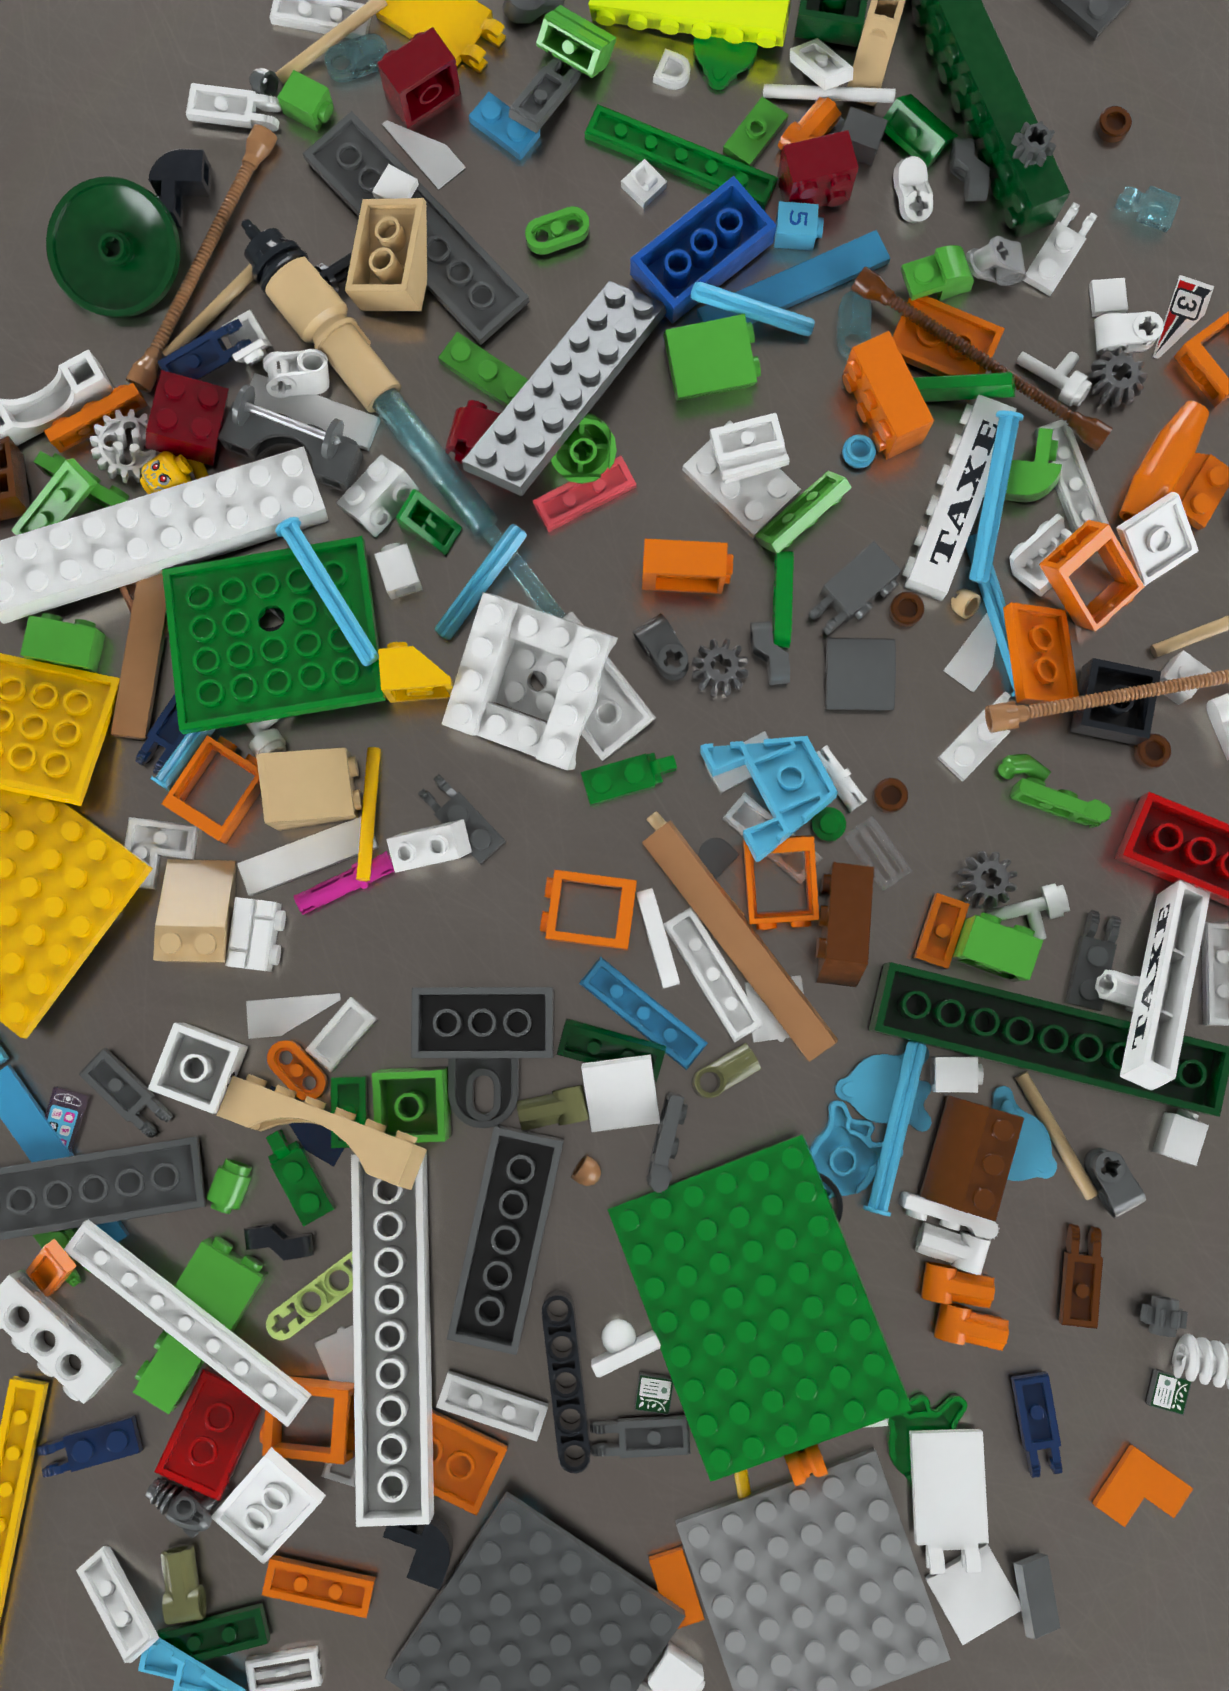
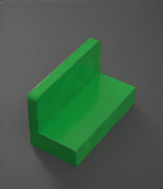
M912 94L896 98L883 119L888 120L885 133L909 155L922 159L927 168L931 167L944 147L952 143L953 138L958 137L952 129Z

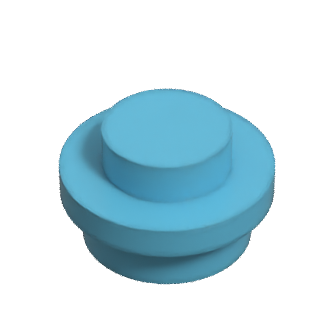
M860 434L853 435L844 443L842 455L849 466L865 468L873 462L876 455V447L869 437Z

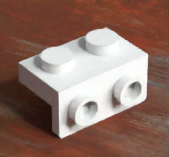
M381 454L336 503L345 513L361 523L372 536L377 537L399 513L413 489L419 491V488L404 469Z
M1056 514L1049 521L1043 522L1035 534L1026 542L1018 544L1013 549L1009 557L1012 575L1040 597L1051 589L1052 586L1039 563L1073 534L1065 528L1064 517Z

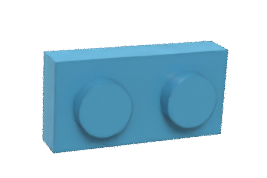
M488 92L469 114V122L521 161L540 138V130L535 133L509 118L510 107Z

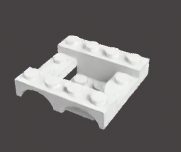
M483 592L442 725L536 757L537 760L561 769L573 770L576 766V750L582 730L597 703V689L603 666L618 638L506 598ZM537 671L542 672L547 680L545 688L541 691L535 690L531 685V677ZM493 702H496V703H499V704H501V705L510 707V708H512V709H515V710L524 712V713H526V714L535 716V717H537V718L546 720V721H548V722L546 723V722H544V721H541V720L532 718V717H530V716H527V715L521 714V713H519V712H516V711L510 710V709H508V708H505V707L499 706V705H497V704H494Z

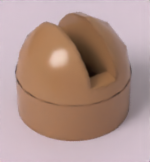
M585 1155L576 1165L571 1178L581 1185H594L601 1176L600 1166L594 1159Z

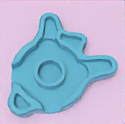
M928 1048L926 1049L923 1065L930 1055ZM905 1052L900 1055L877 1054L864 1058L848 1076L837 1081L835 1085L837 1097L847 1101L865 1119L875 1123H888ZM922 1080L918 1082L909 1125L917 1131L924 1132L932 1124L931 1117L924 1108V1102L931 1092V1085L929 1082Z
M996 1087L992 1093L991 1108L1024 1118L1008 1180L1024 1181L1035 1177L1045 1179L1052 1177L1057 1170V1162L1052 1156L1051 1139L1044 1124L1033 1115L1024 1112L1017 1105L1009 1087Z
M835 1100L828 1106L826 1127L810 1146V1152L818 1172L834 1182L841 1196H848L860 1193L873 1181L883 1141H872L871 1135L875 1129L873 1122L865 1119H853L847 1105L843 1101ZM823 1182L829 1199L836 1197L832 1189Z

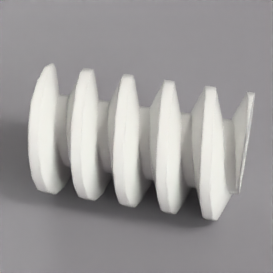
M1184 1334L1177 1342L1173 1352L1172 1370L1174 1376L1180 1378L1185 1370L1187 1381L1193 1382L1199 1373L1201 1384L1208 1385L1212 1377L1215 1387L1222 1388L1226 1380L1227 1388L1229 1389V1344L1224 1345L1217 1340L1210 1342L1207 1338L1203 1337L1196 1339L1193 1335Z

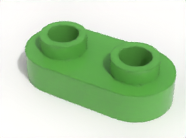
M571 206L535 218L526 227V244L532 252L540 255L578 244L585 240L589 234V217L583 209ZM571 225H576L579 229L572 232L567 228ZM539 236H546L548 238L545 242L536 240Z

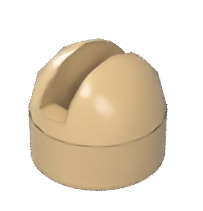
M968 589L956 591L958 596L951 598L952 610L964 619H968L979 608L981 597Z

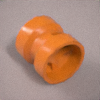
M818 1444L807 1447L804 1451L799 1450L784 1456L795 1487L804 1484L811 1473L817 1478L828 1475Z

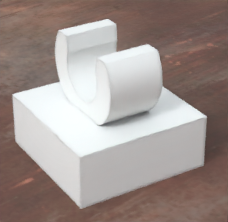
M644 159L621 180V188L645 209L667 188V180Z

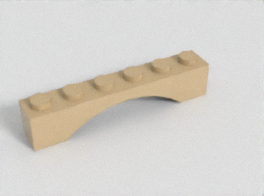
M250 1074L247 1075L246 1080L232 1076L217 1116L260 1132L290 1123H314L333 1131L349 1145L359 1158L366 1174L405 1189H412L427 1149L415 1145L417 1137L399 1130L395 1137L385 1133L387 1126L369 1119L366 1120L365 1125L354 1122L356 1114L336 1107L334 1114L324 1110L326 1103L306 1096L305 1101L301 1102L294 1099L297 1092L279 1085L276 1086L275 1091L265 1088L268 1081Z

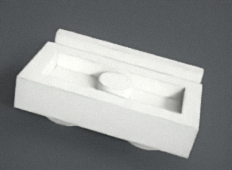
M776 413L710 429V438L718 466L720 467L722 480L784 465L789 461Z

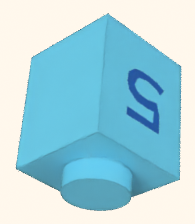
M779 201L775 223L777 227L774 237V248L813 251L816 238L821 239L823 234L824 218L818 217L819 204Z

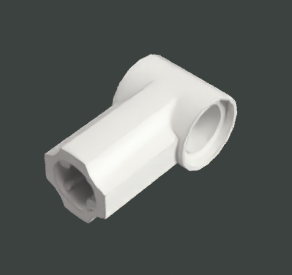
M1105 969L1104 973L1097 977L1095 989L1100 999L1126 1006L1125 1010L1133 1012L1140 976H1130L1115 970Z
M923 1222L916 1238L915 1251L949 1262L951 1266L963 1271L981 1275L991 1241L978 1238L974 1234L964 1231L957 1233Z

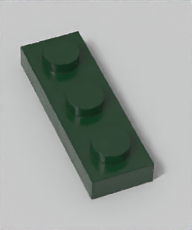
M566 1018L556 1055L589 1063L651 1054L654 1080L657 1082L666 1046Z
M263 1603L157 1631L161 1639L199 1662L266 1645L271 1639Z

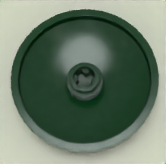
M112 176L88 179L74 186L61 198L49 220L46 235V251L49 266L64 293L82 308L108 317L123 318L135 316L158 304L173 285L180 263L178 231L166 206L145 187L133 181Z

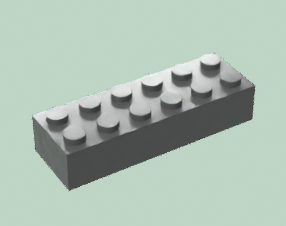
M503 1125L494 1126L447 1340L517 1355L564 1139Z

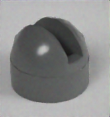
M257 68L252 71L249 77L252 90L256 94L274 96L277 92L279 81L275 72L266 68Z

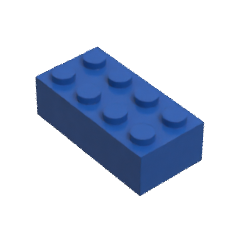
M733 176L632 256L630 259V276L649 297L659 300L665 305L667 312L665 316L673 324L699 303L691 298V291L695 282H704L716 287L722 285L773 244L777 225Z

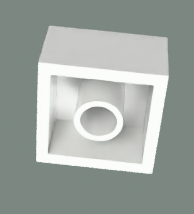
M174 1023L148 1090L216 1114L232 1076L237 1077L248 1046L187 1023Z

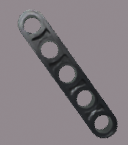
M555 1290L550 1292L543 1302L542 1321L556 1443L561 1467L569 1473L577 1474L584 1471L589 1465L591 1442L574 1301L570 1294L563 1290ZM561 1300L567 1305L568 1311L564 1316L556 1317L549 1312V1304L552 1301ZM565 1336L571 1341L572 1347L567 1352H559L553 1347V1340L557 1337ZM561 1373H571L576 1378L575 1385L570 1388L560 1386L557 1382V1377ZM574 1409L580 1414V1420L574 1424H568L563 1421L561 1414L564 1410ZM577 1445L584 1450L585 1454L581 1459L572 1460L566 1455V1449L569 1446Z

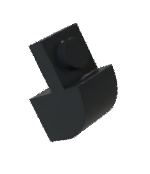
M177 149L167 152L154 163L150 170L148 180L157 194L156 196L170 212L176 227H182L183 196L209 197L211 165L204 150Z
M434 1513L430 1524L386 1526L383 1534L384 1538L416 1549L406 1578L441 1590L453 1553L452 1534L444 1520Z

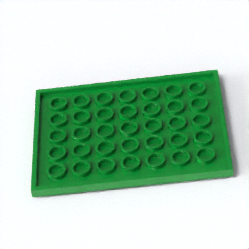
M804 1134L671 1184L665 1192L657 1193L653 1191L608 1209L652 1329L660 1341V1350L710 1482L912 1410L911 1402Z

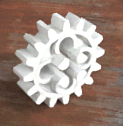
M134 409L129 410L128 416H123L120 410H116V418L111 419L109 416L104 415L105 425H94L97 436H90L91 446L95 447L91 449L92 457L98 460L97 465L100 471L108 468L110 479H114L119 474L122 477L123 483H127L129 476H134L137 483H139L142 466L161 452L151 449L146 452L141 451L146 446L147 414L144 413L140 418H136ZM127 428H134L131 432L133 444L129 448L132 462L128 465H123L125 462L123 449L127 447L125 430ZM109 441H114L113 447H108L105 444Z

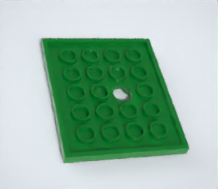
M362 536L310 544L378 653L379 645L365 540ZM291 548L162 569L179 731L182 734L386 701V697L381 690L379 659L369 666L362 665ZM278 608L285 616L283 625L276 631L263 630L260 627V618L265 615L267 609Z

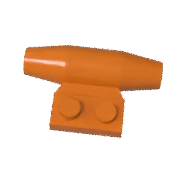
M1195 401L1185 402L1160 431L1132 478L1119 513L1120 518L1124 522L1170 492H1175L1180 496L1189 524L1197 530L1205 528L1229 487V466L1212 454L1195 453L1209 417V411L1204 405Z

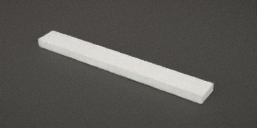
M89 1219L82 1223L64 1248L68 1255L288 1427L312 1396L306 1389Z

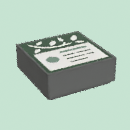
M1154 1369L1146 1404L1184 1416L1192 1382L1187 1381L1186 1377L1176 1378L1172 1373Z
M639 1372L634 1410L669 1415L674 1386L671 1377Z

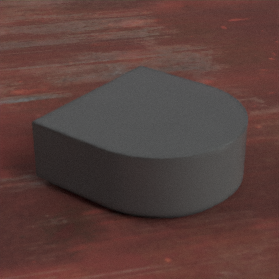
M721 838L706 840L698 852V857L715 879L740 855L728 842Z

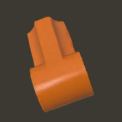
M819 97L798 123L794 121L788 126L779 140L778 148L782 150L783 145L828 135L842 115L837 108V104L828 97Z
M926 1262L921 1298L942 1304H952L953 1301L990 1308L994 1300L995 1278L960 1271L946 1264Z
M940 1303L934 1337L954 1344L965 1345V1342L1003 1351L1008 1340L1009 1321L1001 1317L974 1312L971 1308L957 1303Z

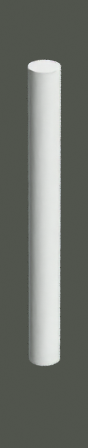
M764 84L763 88L764 98L818 100L819 97H828L832 101L894 103L896 89L837 87L824 91L820 86Z

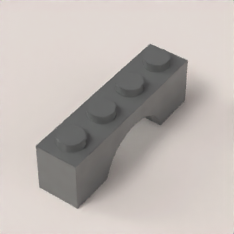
M232 402L218 437L226 450L258 460L266 451L277 446L289 445L298 448L304 446L306 453L311 456L313 473L319 483L344 492L353 485L364 458L356 441L342 436L336 454L331 460H328L321 455L323 440L254 413H250L249 418L242 426L234 424L232 422L234 402ZM308 424L309 426H312V427H314V428H317V429H320V430L324 431L322 428H320V427H318V426Z

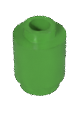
M226 1158L223 1165L218 1166L206 1197L212 1202L210 1207L226 1214H230L232 1209L239 1210L252 1179V1176L249 1175L252 1167L240 1161Z

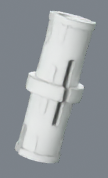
M828 745L816 752L838 791L837 795L846 805L849 812H852L868 800L850 778L851 772L849 769L844 770L830 751Z

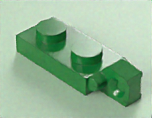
M645 753L583 771L581 776L589 804L593 806L655 788V785L663 783L661 775L677 771V765L674 755L656 760L655 753L647 755Z
M282 1129L268 1135L266 1139L273 1151V1154L268 1156L271 1163L270 1166L303 1227L334 1210L336 1206L304 1147L301 1148L297 1141L290 1144Z

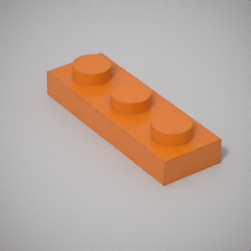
M133 382L129 385H120L113 389L107 397L85 404L81 411L72 416L57 419L44 432L50 443L62 453L90 438V436L95 435L94 425L104 426V415L114 419L116 418V410H120L123 416H128L130 409H134V413L147 407L148 404Z
M272 1555L268 1563L262 1596L367 1618L376 1577Z

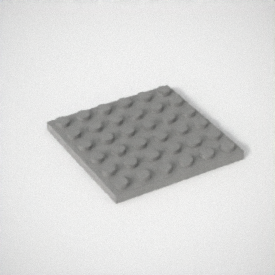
M874 1448L827 1464L828 1475L817 1478L811 1473L810 1477L802 1485L795 1487L792 1478L751 1492L745 1498L739 1499L737 1497L675 1520L733 1691H869L951 1660Z

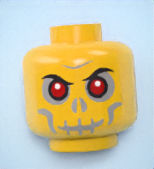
M163 451L142 466L141 473L143 477L140 478V483L147 494L155 493L192 481L190 473L193 472V469L183 455L180 454L176 457L171 452Z

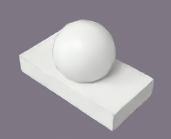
M620 1319L610 1321L604 1327L601 1336L603 1346L607 1352L593 1358L591 1367L596 1377L600 1378L660 1349V1341L653 1330L636 1337L635 1329L629 1322Z

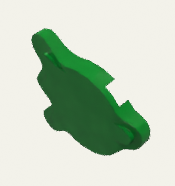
M712 36L708 39L694 37V58L703 67L708 84L714 90L727 88L729 83L737 78V74L747 68L749 70L755 62L758 51L757 43L743 41L739 44H733L723 38Z
M923 1393L917 1394L910 1399L911 1411L888 1418L887 1452L893 1465L909 1480L911 1487L909 1431L957 1429V1424L968 1407L966 1400L962 1396L953 1394L937 1409H932L929 1398Z

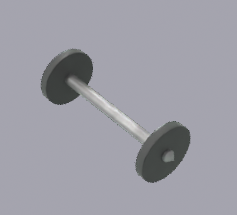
M248 384L242 386L236 396L232 409V422L234 424L242 426L249 418L250 413H254L323 440L322 457L328 460L334 457L343 435L344 423L342 420L335 418L330 423L327 431H322L254 405L255 388Z

